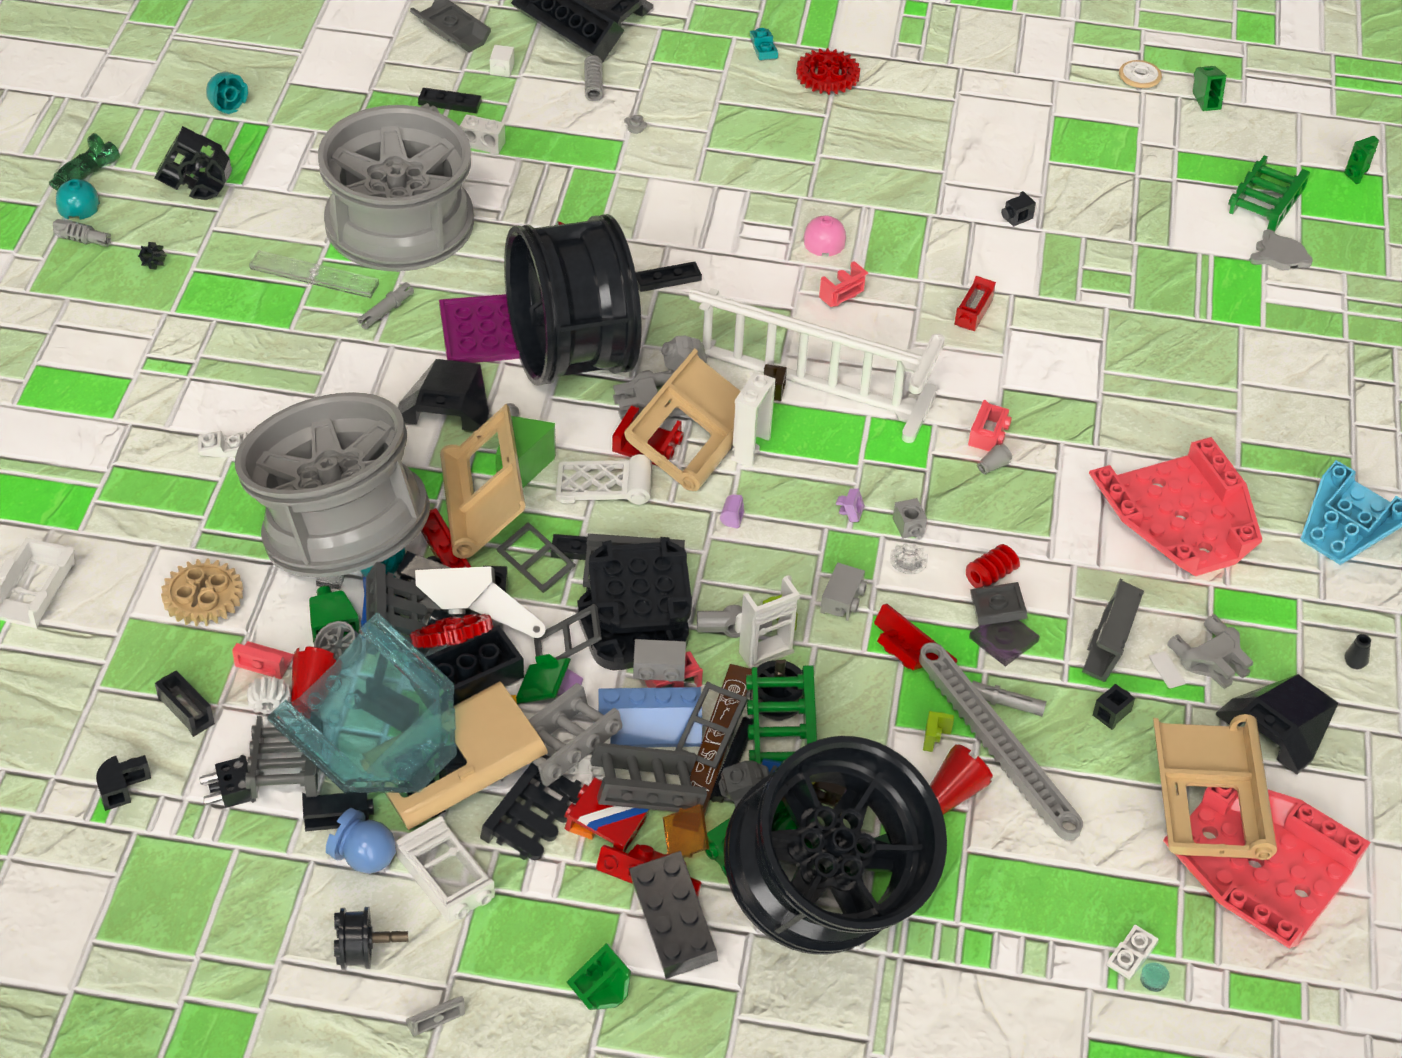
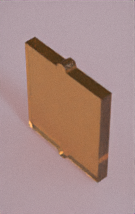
M698 804L687 809L680 808L679 812L663 817L668 854L681 851L683 858H691L693 854L709 849L703 805Z

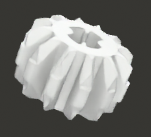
M263 676L262 679H254V682L249 684L247 690L248 707L254 709L255 713L262 712L263 715L271 714L275 716V713H284V710L289 708L291 703L290 685L285 683L284 679H275V676L272 678Z

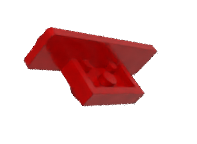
M883 604L874 621V624L884 631V633L880 634L877 642L884 647L886 652L902 661L906 668L912 670L923 668L919 662L921 648L927 643L936 642L890 605ZM946 651V652L950 655V657L954 660V662L957 663V659H956L953 655H951L948 651ZM935 653L926 654V657L930 660H937L939 658Z
M637 844L629 853L603 845L599 853L596 869L632 883L629 868L670 854L657 852L648 845ZM691 878L698 897L702 882Z

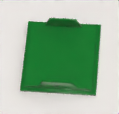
M550 654L535 656L537 664L529 665L516 696L517 704L556 698L571 659L557 660Z

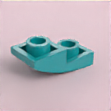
M757 28L750 31L751 41L759 60L778 58V50L773 44V35L769 29Z

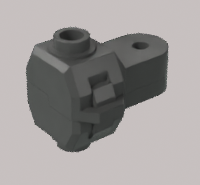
M743 761L724 768L721 773V780L718 783L721 795L733 800L736 807L742 797L754 785L770 775L768 767L755 761Z

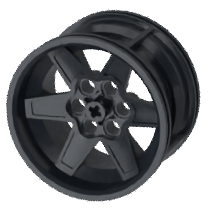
M609 214L591 216L588 221L538 228L528 224L510 228L506 238L504 253L506 301L516 350L520 352L519 359L532 384L536 386L551 384L560 376L608 369L614 374L632 371L637 364L641 347L640 296L631 252L625 235L616 219Z
M834 736L819 739L794 752L773 773L764 777L742 797L730 817L724 839L726 876L735 900L747 918L762 933L780 945L802 953L817 955L835 954L853 949L870 940L883 929L891 927L914 914L930 898L942 876L947 854V834L944 816L934 791L927 780L911 762L898 752L879 742L855 736ZM811 782L834 783L847 789L832 809L829 806H823L819 802ZM781 799L797 827L796 829L772 831L773 818ZM868 806L882 823L890 844L876 840L870 834L861 833ZM817 816L823 819L825 826L819 824ZM843 819L849 822L851 829L844 825ZM804 838L811 842L812 849L806 846ZM857 844L862 846L864 854L857 849ZM780 863L796 865L797 870L791 881ZM818 863L824 866L825 874L819 870ZM844 866L850 869L851 876L846 874ZM864 871L892 872L889 885L878 902L875 901L864 885L862 878ZM827 888L831 890L843 914L829 912L815 905Z

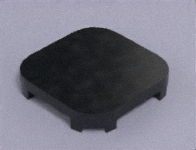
M660 537V542L612 545L611 540L602 542V546L596 549L593 554H590L589 580L592 605L595 604L598 608L601 629L610 633L661 631L679 628L688 621L691 616L692 596L687 566V553L685 548H681L678 544L671 542L670 537Z
M588 587L586 592L577 600V613L592 605L591 590ZM589 614L578 620L586 641L594 637L592 616ZM688 622L679 628L671 630L634 633H610L600 627L602 640L589 646V649L596 663L605 669L613 671L630 669L634 667L635 639L684 641L687 647L689 639Z

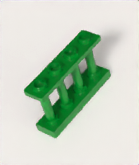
M1264 155L1260 161L1255 162L1252 172L1249 171L1247 173L1244 183L1241 182L1239 184L1236 194L1233 193L1228 202V205L1231 206L1229 213L1233 215L1237 208L1241 207L1267 217V220H1269L1267 229L1275 232L1306 188L1310 171L1302 169L1298 176L1294 175L1293 177L1267 167L1268 156ZM1265 174L1290 184V187H1283L1262 179L1260 176ZM1254 185L1281 194L1282 198H1275L1252 188ZM1246 196H1250L1275 206V209H1267L1244 199Z
M803 665L801 674H797L795 677H757V667H752L751 674L746 675V690H751V700L747 701V715H752V725H748V740H753V750H749V761L761 764L763 759L766 758L783 762L794 752H760V737H800V739H804L805 745L817 740L814 665ZM758 687H797L802 689L803 699L785 702H758ZM759 712H799V714H803L804 724L785 727H759Z

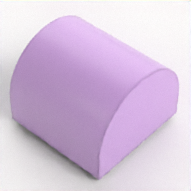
M730 495L725 500L720 520L725 526L738 529L744 515L742 495Z

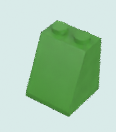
M511 416L522 487L524 488L555 459V423ZM500 445L496 452V473L503 468Z

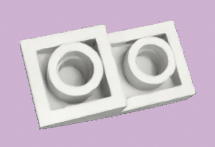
M219 430L199 435L198 453L199 455L210 457L236 456L239 446L248 433L244 431L224 436L222 431Z
M1134 925L1123 943H1119L1106 962V965L1130 980L1154 950L1159 939L1139 926Z

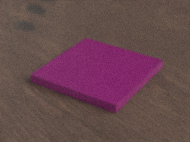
M506 294L439 300L447 360L478 363L519 359L520 352L516 350V344L512 335Z

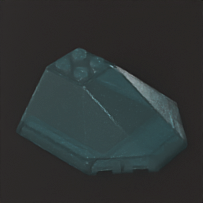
M378 612L359 629V635L334 665L308 690L291 703L284 700L266 718L344 793H420L457 755L453 699L454 683Z

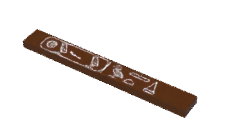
M730 664L721 688L746 697L748 690H746V675L751 674V669ZM719 693L710 722L728 728L740 701ZM707 727L698 756L713 761L725 734ZM732 736L717 769L695 761L690 775L692 786L705 787L707 797L700 814L677 812L674 827L700 832L710 803V794L721 771Z

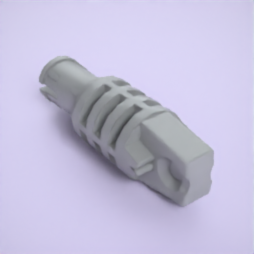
M56 219L53 222L54 234L83 244L96 243L108 247L111 243V238H108L111 237V234L97 231L90 225L63 219Z

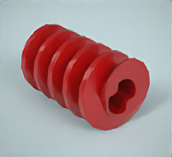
M999 544L988 553L976 558L974 562H970L966 566V576L974 588L991 586L992 583H996L999 579L1004 578L1006 574L1017 570L1020 567V561L1012 548L1005 544Z

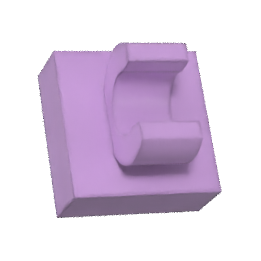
M850 489L847 496H839L836 501V505H842L839 514L848 515L850 522H859L865 506L859 489Z

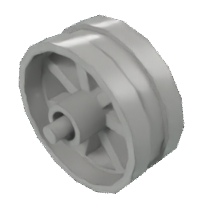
M336 621L329 623L316 635L314 647L334 653L333 658L338 662L339 658H341L344 663V669L355 663L360 657L363 649V640L350 624ZM344 632H349L346 636L343 637Z

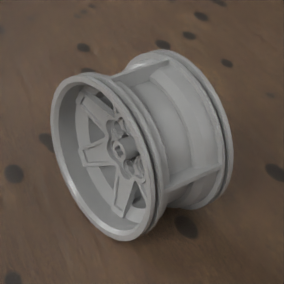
M378 106L358 111L343 118L332 126L322 138L318 149L319 171L323 182L332 192L324 210L325 230L330 243L342 256L356 264L376 270L410 271L426 268L448 259L468 241L474 225L473 204L462 184L466 180L471 168V148L465 132L453 120L433 110L417 106Z
M358 392L335 393L314 397L273 414L256 426L243 440L236 453L235 469L243 489L259 503L266 506L261 537L269 559L278 568L288 573L305 577H332L357 572L395 555L412 542L423 529L429 516L430 502L422 480L401 462L407 443V429L402 413L395 404L377 395Z

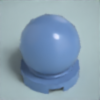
M353 808L346 810L337 820L341 825L337 829L335 836L332 834L328 836L326 854L336 861L345 858L347 864L355 871L366 874L379 872L388 867L396 853L393 833L381 822L375 820L365 821L364 813Z

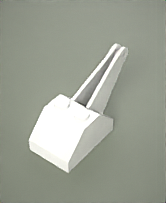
M491 566L415 570L416 586L441 609L449 611L451 615L466 614L465 610L471 609L480 614L490 615L492 619L534 638H540L546 632V627L542 621L495 584L494 568ZM535 626L540 627V631L538 633H535L533 630Z

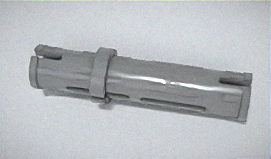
M405 282L394 292L390 291L387 293L385 299L358 317L359 325L367 320L361 327L368 329L369 326L390 310L398 308L403 300L414 294L413 287L405 291L410 286L409 283Z
M976 681L972 682L985 700L991 702L990 704L992 705L997 703L1041 717L1043 716L1047 701L1001 689L998 685L994 687Z

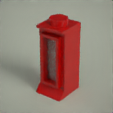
M975 276L968 293L959 308L957 307L954 325L975 332L993 301L996 282Z

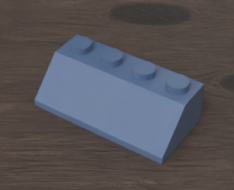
M701 687L598 689V711L605 715L613 708L619 710L622 728L615 735L611 736L610 744L645 748L677 747L701 695ZM702 707L697 715L702 718ZM694 722L683 747L701 746L702 724Z

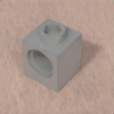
M918 499L895 502L893 520L902 539L925 534L927 517Z

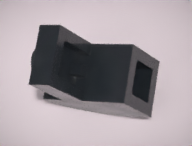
M145 755L131 758L121 763L118 762L117 756H113L99 767L96 774V782L105 811L131 803L127 786L151 779Z

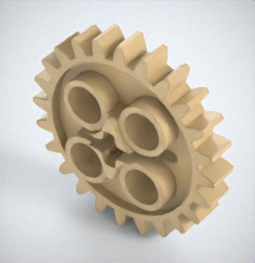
M209 558L206 559L205 563H201L197 559L195 565L187 561L186 568L177 566L178 573L171 571V578H165V585L161 586L162 602L164 609L168 610L169 616H175L177 622L184 618L185 625L194 621L195 627L202 621H204L205 626H208L209 620H213L217 624L218 617L220 616L227 619V612L235 613L234 606H240V599H243L242 581L240 575L236 574L235 568L229 569L228 563L220 566L219 560L210 564Z

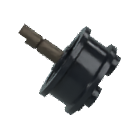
M786 659L767 661L757 667V677H795L802 672L798 666L786 661ZM758 687V702H785L803 699L802 689L797 687ZM759 712L760 715L776 721L791 718L799 713Z
M364 907V911L347 912L346 908H340V912L334 913V928L337 938H339V940H334V957H336V964L341 965V970H346L349 965H364L365 969H370L373 943H390V941L409 942L408 931L373 932L370 907Z

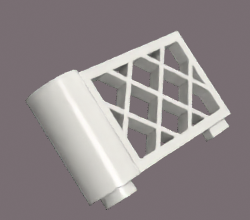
M638 454L632 456L629 460L559 462L556 501L575 503V500L628 499L636 505L644 504L650 499L652 461L645 455ZM591 469L600 471L593 477L587 473ZM613 469H623L617 476L611 473ZM564 470H575L576 473L568 477L564 474ZM581 476L587 479L581 485L575 482ZM604 476L611 479L604 485L598 481ZM592 484L598 488L594 492L585 490ZM618 484L622 487V491H611L609 488ZM568 485L575 488L571 492H562Z

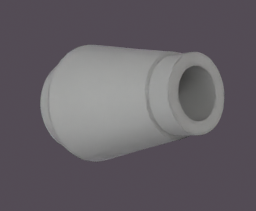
M1004 444L995 445L977 463V467L985 475L1008 465L1012 459V454Z

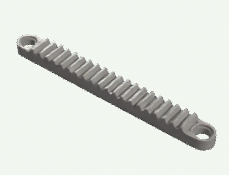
M927 643L922 646L919 662L929 674L930 681L934 680L935 687L941 689L942 696L946 695L947 702L952 703L954 711L958 710L959 717H963L965 724L970 725L971 732H975L977 739L982 740L983 747H987L989 754L994 755L995 762H999L1001 769L1007 771V777H1011L1013 784L1019 786V792L1025 794L1027 801H1031L1032 808L1038 810L1039 817L1043 816L1044 823L1046 825L1049 824L1060 838L1074 840L1079 837L1083 827V820L946 650L937 643ZM935 653L939 658L937 660H930L926 657V654ZM1070 821L1075 825L1076 829L1067 830L1063 827L1062 823Z

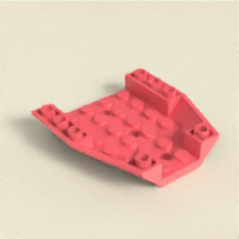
M1212 437L1191 442L1187 456L1117 475L1110 465L1089 471L1090 476L1121 521L1171 561L1194 576L1235 565L1262 542L1261 532L1247 484ZM1201 548H1204V549L1209 550L1210 552L1207 553L1206 551H1203V550H1200V549H1201Z
M1208 787L1205 790L1202 802L1190 815L1193 841L1199 844L1244 846L1245 840L1237 790L1234 788ZM1268 789L1277 852L1270 859L1175 855L1219 904L1290 949L1300 943L1348 881L1371 842L1301 799ZM1210 832L1214 834L1216 838H1206L1203 835V833ZM1166 836L1163 842L1169 847L1168 837ZM1249 861H1256L1262 867H1252ZM1295 890L1306 892L1308 897L1298 896Z

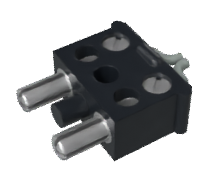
M245 755L216 763V772L199 776L201 785L211 783L208 784L210 793L217 792L203 797L205 805L223 801L225 808L250 801L254 803L257 800L252 799L251 789H246L245 776L248 773Z

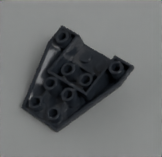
M581 0L615 21L620 27L621 23L632 13L643 17L653 9V4L647 0Z
M436 359L399 402L398 409L402 413L404 423L417 424L420 413L426 412L460 416L462 430H478L489 419L481 365L478 363Z
M1297 674L1232 698L1216 712V716L1229 725L1236 716L1244 714L1254 716L1257 720L1258 731L1281 747L1276 760L1298 775L1313 761L1336 711L1338 702Z

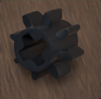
M148 242V246H141V251L138 255L142 261L141 265L148 266L149 269L154 270L157 269V265L164 266L163 262L167 256L162 250L164 246L156 245V242Z

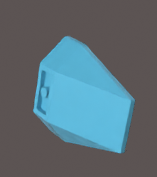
M1335 460L1321 478L1300 540L1341 565L1402 527V499L1395 496L1389 502L1356 482V471Z

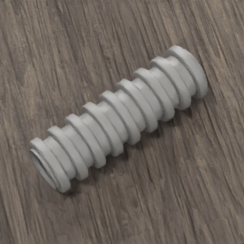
M591 55L584 61L585 97L590 101H598L603 96L602 61L598 56Z

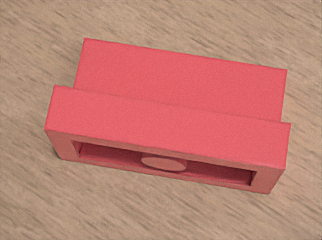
M249 641L245 645L236 643L232 650L236 667L271 677L275 676L278 679H282L294 655Z

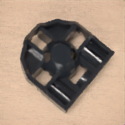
M182 126L159 165L154 179L178 190L181 184L184 185L186 183L188 188L191 189L189 197L208 200L216 197L230 177L232 167L230 158L223 150L222 145ZM203 146H211L210 150L213 151L211 156L201 152ZM178 153L184 156L180 164L174 162ZM200 168H205V172H200Z

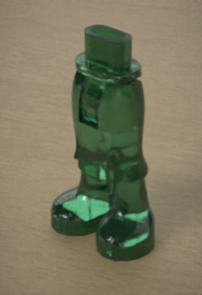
M96 133L91 134L87 138L89 149L64 164L58 172L54 173V178L49 181V185L53 189L58 190L60 185L72 179L84 180L90 174L98 172L99 168L118 160L120 153L117 147L109 141L104 144L99 135Z

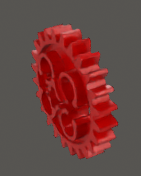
M819 48L818 52L811 50V54L805 53V57H800V61L797 62L796 74L797 79L801 80L800 84H806L805 88L812 87L813 92L818 89L820 94L826 91L830 95L831 91H834L835 94H838V90L845 93L846 88L851 90L852 86H856V83L859 82L860 68L859 63H856V59H851L850 54L844 55V51L837 53V49L831 52L829 48L826 51Z
M486 614L448 617L437 620L434 624L424 626L421 629H416L414 632H411L410 637L412 646L417 648H433L445 644L449 646L466 642L468 639L474 638V636L487 633L489 630H492L493 624L491 616Z

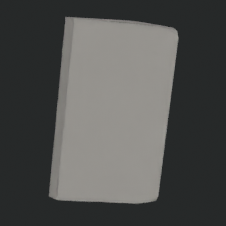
M463 996L456 997L405 1019L412 1036L419 1035L465 1014Z

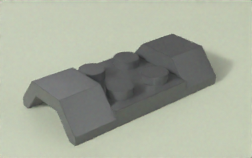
M434 0L431 7L421 12L415 8L410 9V12L421 19L425 26L447 41H453L469 53L483 46L491 32L490 27L450 0Z

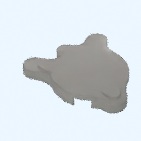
M1269 229L1263 231V240L1256 243V250L1260 252L1252 253L1250 256V262L1253 265L1267 264L1281 270H1290V266L1309 268L1313 261L1300 242L1292 238L1279 236Z

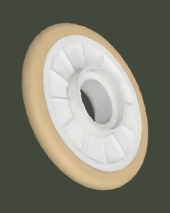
M1128 61L1119 69L1120 78L1126 84L1137 88L1156 86L1162 78L1160 69L1147 61Z

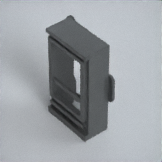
M1121 578L1117 583L1113 596L1104 609L1098 629L1093 631L1087 650L1090 651L1082 670L1083 673L1103 682L1107 680L1123 654L1125 643L1142 595L1144 594V590L1122 581L1123 579Z

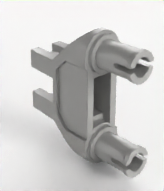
M650 370L642 371L631 382L613 385L615 393L613 400L615 405L619 404L621 409L618 410L620 419H623L630 406L639 408L640 414L657 394L656 386L664 385L673 375V371L669 370L653 373ZM675 408L668 417L686 414L681 409Z
M1212 614V617L1209 616L1204 622V626L1216 636L1198 647L1191 648L1177 634L1167 643V646L1181 658V664L1188 671L1209 676L1224 689L1232 685L1233 681L1230 678L1235 676V673L1244 678L1250 674L1248 668L1253 665V661L1240 648L1239 632L1234 627H1227L1215 614Z

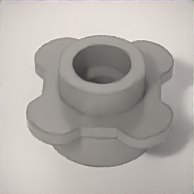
M633 115L630 118L624 119V123L628 125V131L631 133H641L647 127V123L644 122L641 115Z

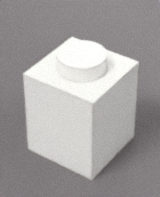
M494 45L490 57V75L510 77L514 66V47Z

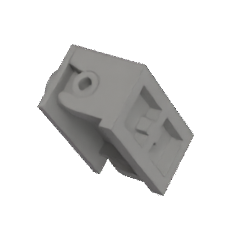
M837 562L822 595L820 613L825 614L826 612L835 616H844L847 613L846 620L848 621L851 613H856L858 609L859 595H864L867 587V581H864L865 571Z
M635 639L633 679L665 680L670 682L684 681L686 642Z

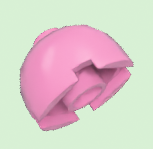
M826 215L813 218L806 226L804 245L809 252L818 256H822V253H829V256H834L844 249L846 231L838 219Z

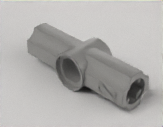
M729 605L723 611H697V632H724L726 636L731 638L740 637V633L735 631L736 616L742 613V607L739 605ZM772 621L760 625L759 631L762 628L772 626Z

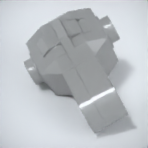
M675 336L671 341L665 342L662 346L661 352L664 356L665 366L674 373L694 348L698 351L699 358L706 363L707 355L705 354L704 345L696 338Z

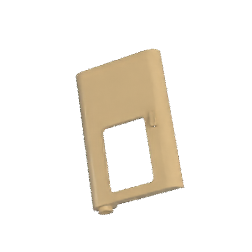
M694 348L626 429L625 437L631 445L680 483L683 488L689 491H697L733 447L735 399L741 391L701 360L698 356V351ZM675 408L681 409L708 431L711 436L683 471L648 444V440Z
M507 404L478 430L474 431L460 446L447 445L440 452L452 552L458 558L465 559L473 556L519 516L526 506L511 412ZM498 432L503 468L474 493L470 457Z
M499 681L362 756L364 761L360 762V765L367 777L372 775L377 780L407 829L410 830L542 757L548 751L536 730L505 686ZM449 734L467 761V764L408 797H402L385 772L384 767L394 763L395 759L408 755L439 737Z
M1247 714L1239 715L1232 719L1230 726L1161 723L1158 718H1153L1169 850L1177 855L1256 858L1259 860H1267L1275 855L1277 845L1256 718ZM1241 722H1246L1244 727L1237 725ZM1187 786L1223 787L1237 790L1245 840L1244 846L1199 844L1193 841L1186 792Z

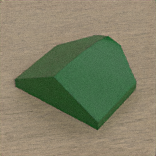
M606 943L567 981V984L589 1010L616 1008L628 996L631 970L610 945Z

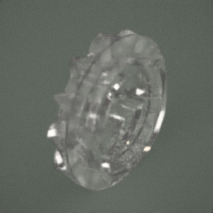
M905 542L902 546L897 544L895 549L891 550L890 563L899 572L916 574L926 568L928 554L925 553L924 547L918 548L916 543L908 545ZM905 555H907V556H912V555H913L914 557H913V559L910 558V557L905 558Z

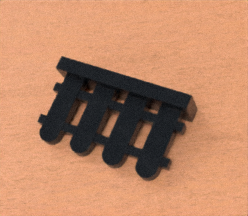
M546 754L542 756L546 760L549 758ZM531 763L482 826L480 839L489 844L495 836L497 844L502 846L506 843L520 852L519 857L525 860L527 857L531 860L541 859L544 847L538 842L541 838L546 841H554L557 838L558 828L553 822L555 820L562 823L567 822V818L564 817L569 807L567 804L569 801L574 804L578 802L579 798L577 797L582 788V782L577 779L575 782H572L562 775L547 786L563 796L559 801L544 791L547 787L542 784L538 766ZM537 781L540 782V784L538 785V787L535 786V783H536ZM523 799L526 800L524 805L520 804ZM534 805L549 816L547 819H544L530 810V808ZM508 818L512 819L509 824L506 823ZM520 824L534 833V836L530 838L516 829L517 825Z

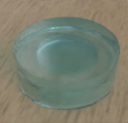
M1148 963L1142 969L1140 981L1146 989L1158 992L1166 988L1170 976L1168 970L1163 965Z

